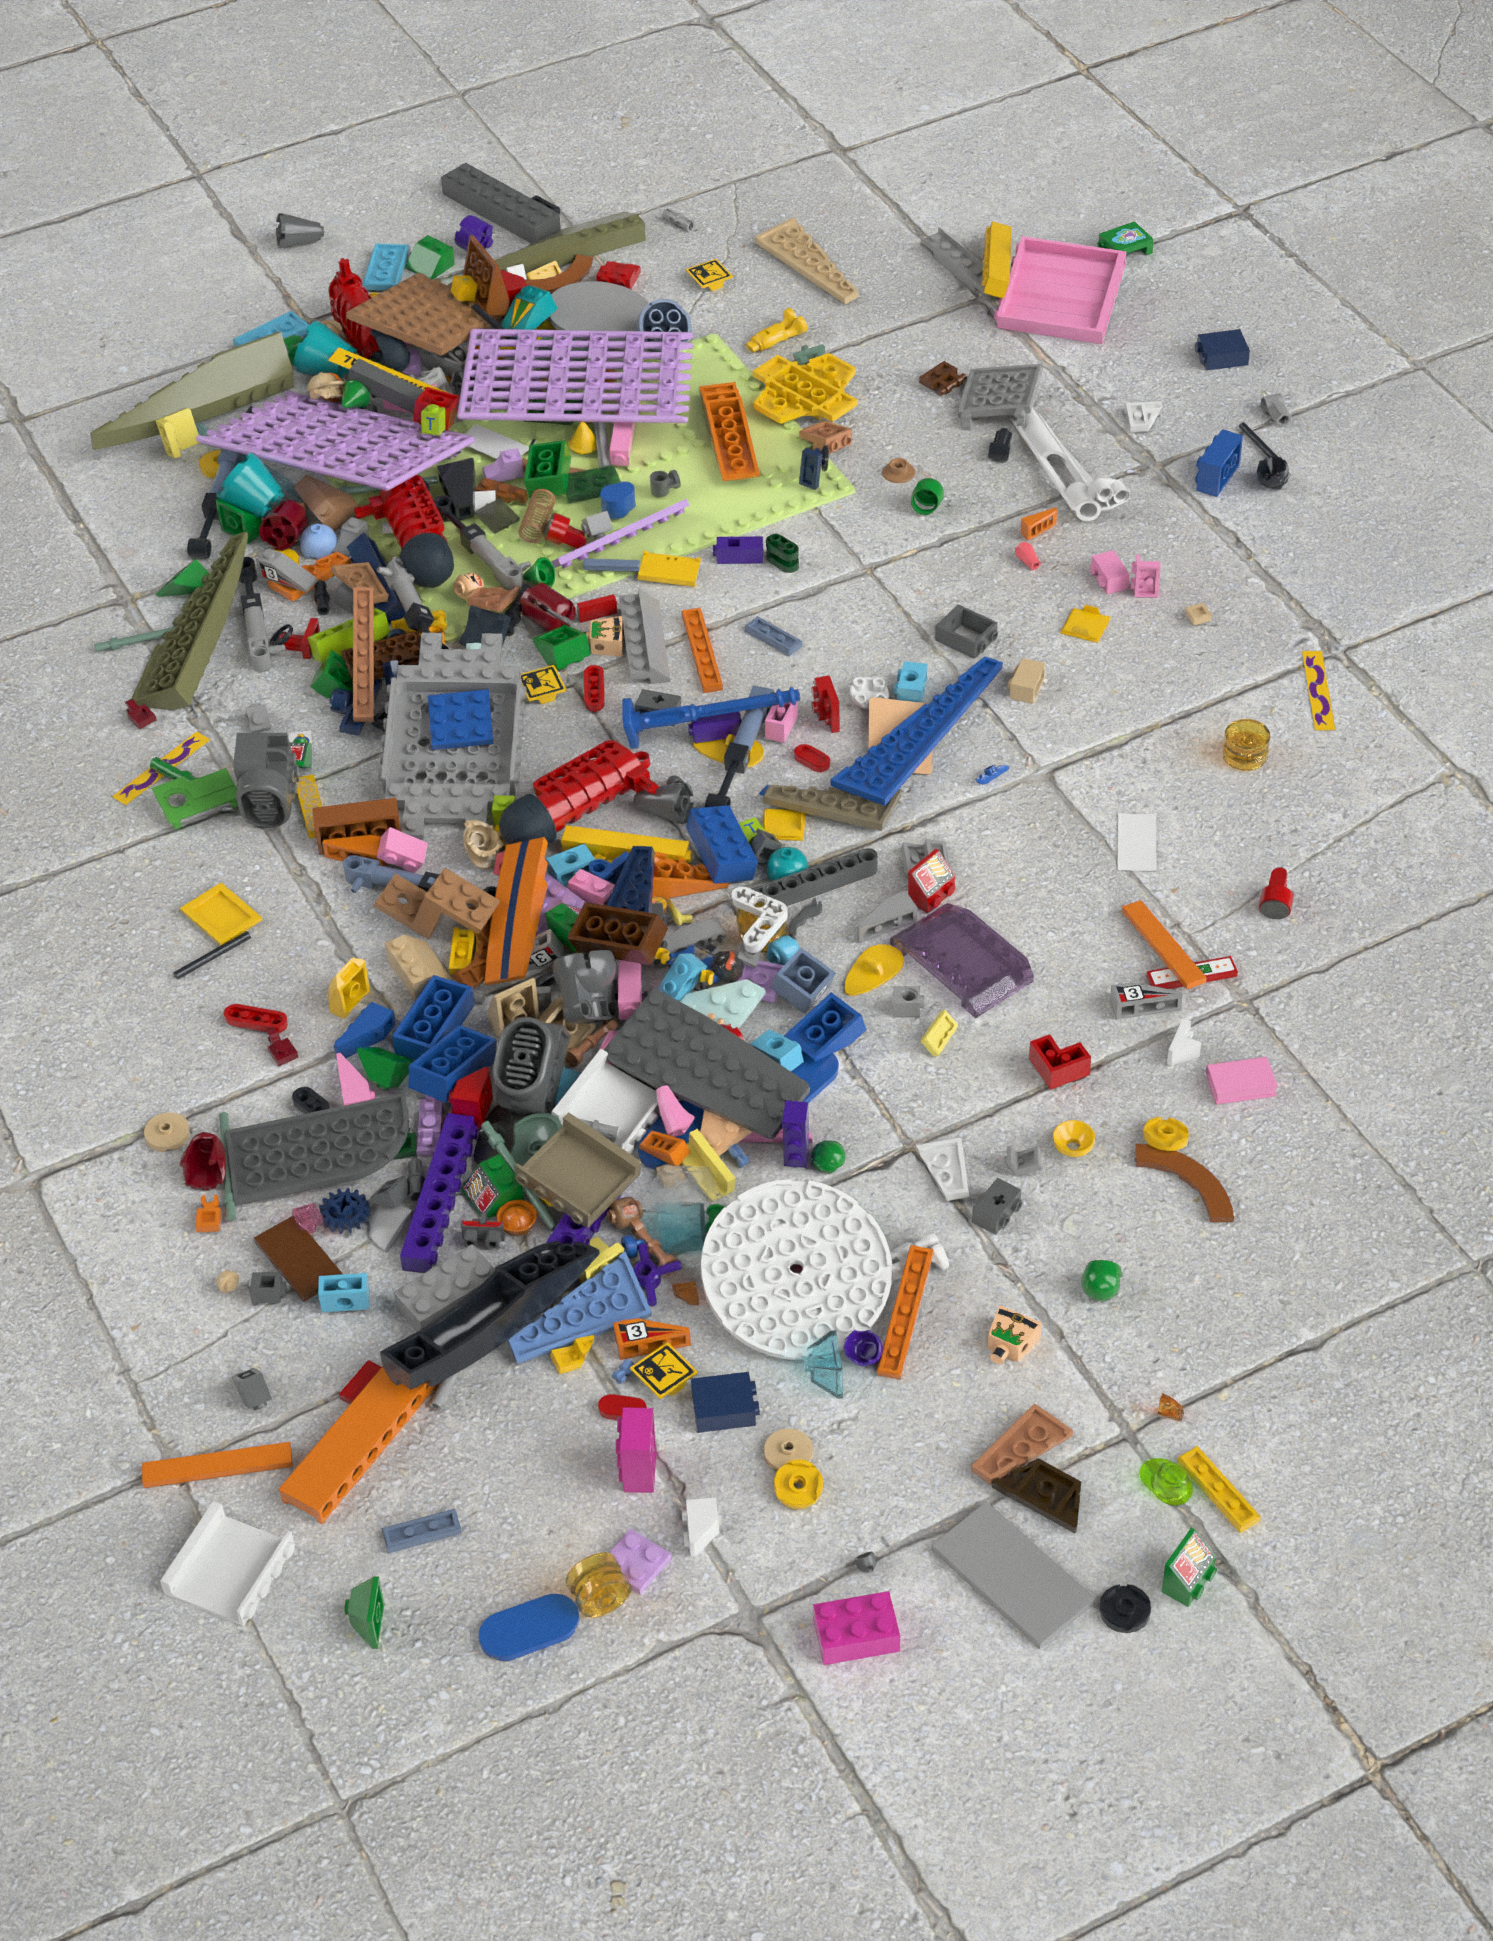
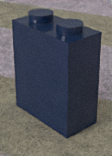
M1240 329L1198 334L1197 342H1195V352L1199 354L1200 363L1204 365L1206 371L1249 365L1250 349Z
M749 1371L691 1379L697 1433L756 1426V1416L760 1415L759 1402L753 1400V1396L757 1395L755 1381H750Z

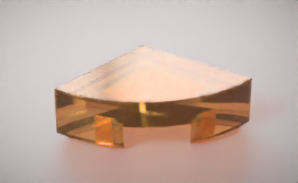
M695 1281L672 1284V1291L676 1298L687 1302L689 1305H699Z
M1162 1393L1159 1400L1158 1414L1182 1422L1184 1416L1182 1406L1172 1397Z

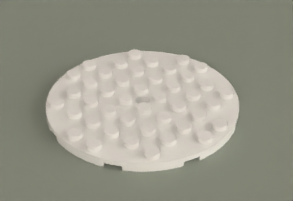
M786 1179L764 1183L740 1194L726 1208H723L715 1218L705 1238L701 1258V1279L711 1310L725 1329L736 1339L748 1347L769 1356L790 1360H809L826 1357L844 1350L845 1338L852 1331H866L873 1327L884 1310L892 1282V1260L881 1228L871 1214L868 1215L858 1205L856 1200L846 1193L822 1183ZM799 1264L802 1266L803 1271L800 1274L794 1273L790 1270V1266Z

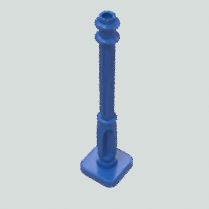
M790 687L787 691L777 689L775 693L699 706L691 704L644 713L635 711L631 698L622 699L623 726L630 748L635 749L639 747V732H643V729L671 726L691 721L695 722L698 718L779 705L782 708L784 704L788 703L795 706L796 702L800 701L799 689L794 690L793 687Z

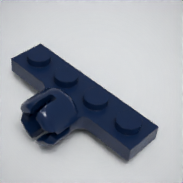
M382 679L374 680V702L382 687ZM339 688L334 689L330 698V703L332 704L330 710L345 714L339 726V732L359 736L365 722H353V692Z

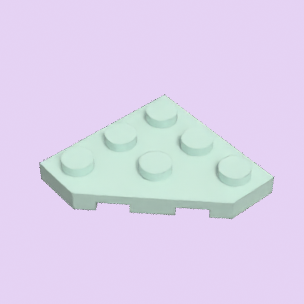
M746 979L688 993L680 1002L706 1016L709 1013H713L716 1016L713 1021L717 1022L721 1018L725 1021V1025L731 1024L732 1028L737 1027L739 1029L766 992L761 986Z

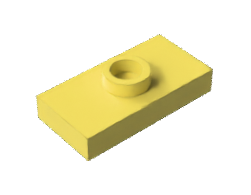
M942 1010L938 1013L920 1042L933 1057L938 1056L959 1025L946 1010Z

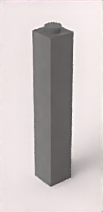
M358 359L350 368L349 380H356L362 383L368 392L414 414L415 401L422 394L423 389L361 359Z

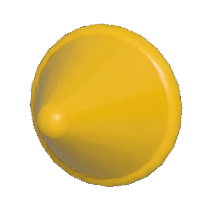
M585 422L579 423L569 441V448L578 454H589L597 450L596 437Z

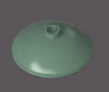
M535 1113L524 1117L514 1124L515 1145L511 1156L516 1163L523 1166L563 1126L554 1115Z

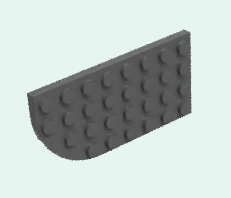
M405 1093L225 1130L235 1205L238 1206L351 1182L380 1170L397 1155L408 1135L409 1114Z

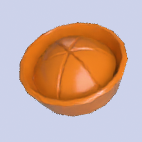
M524 1200L509 1201L502 1205L497 1212V1222H503L504 1231L513 1236H521L528 1233L533 1228L537 1219V1210L534 1205Z

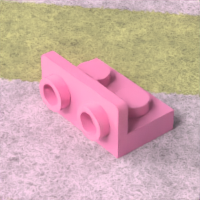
M1136 555V562H1132V574H1135V577L1131 578L1130 589H1134V597L1158 598L1160 561H1140V555Z

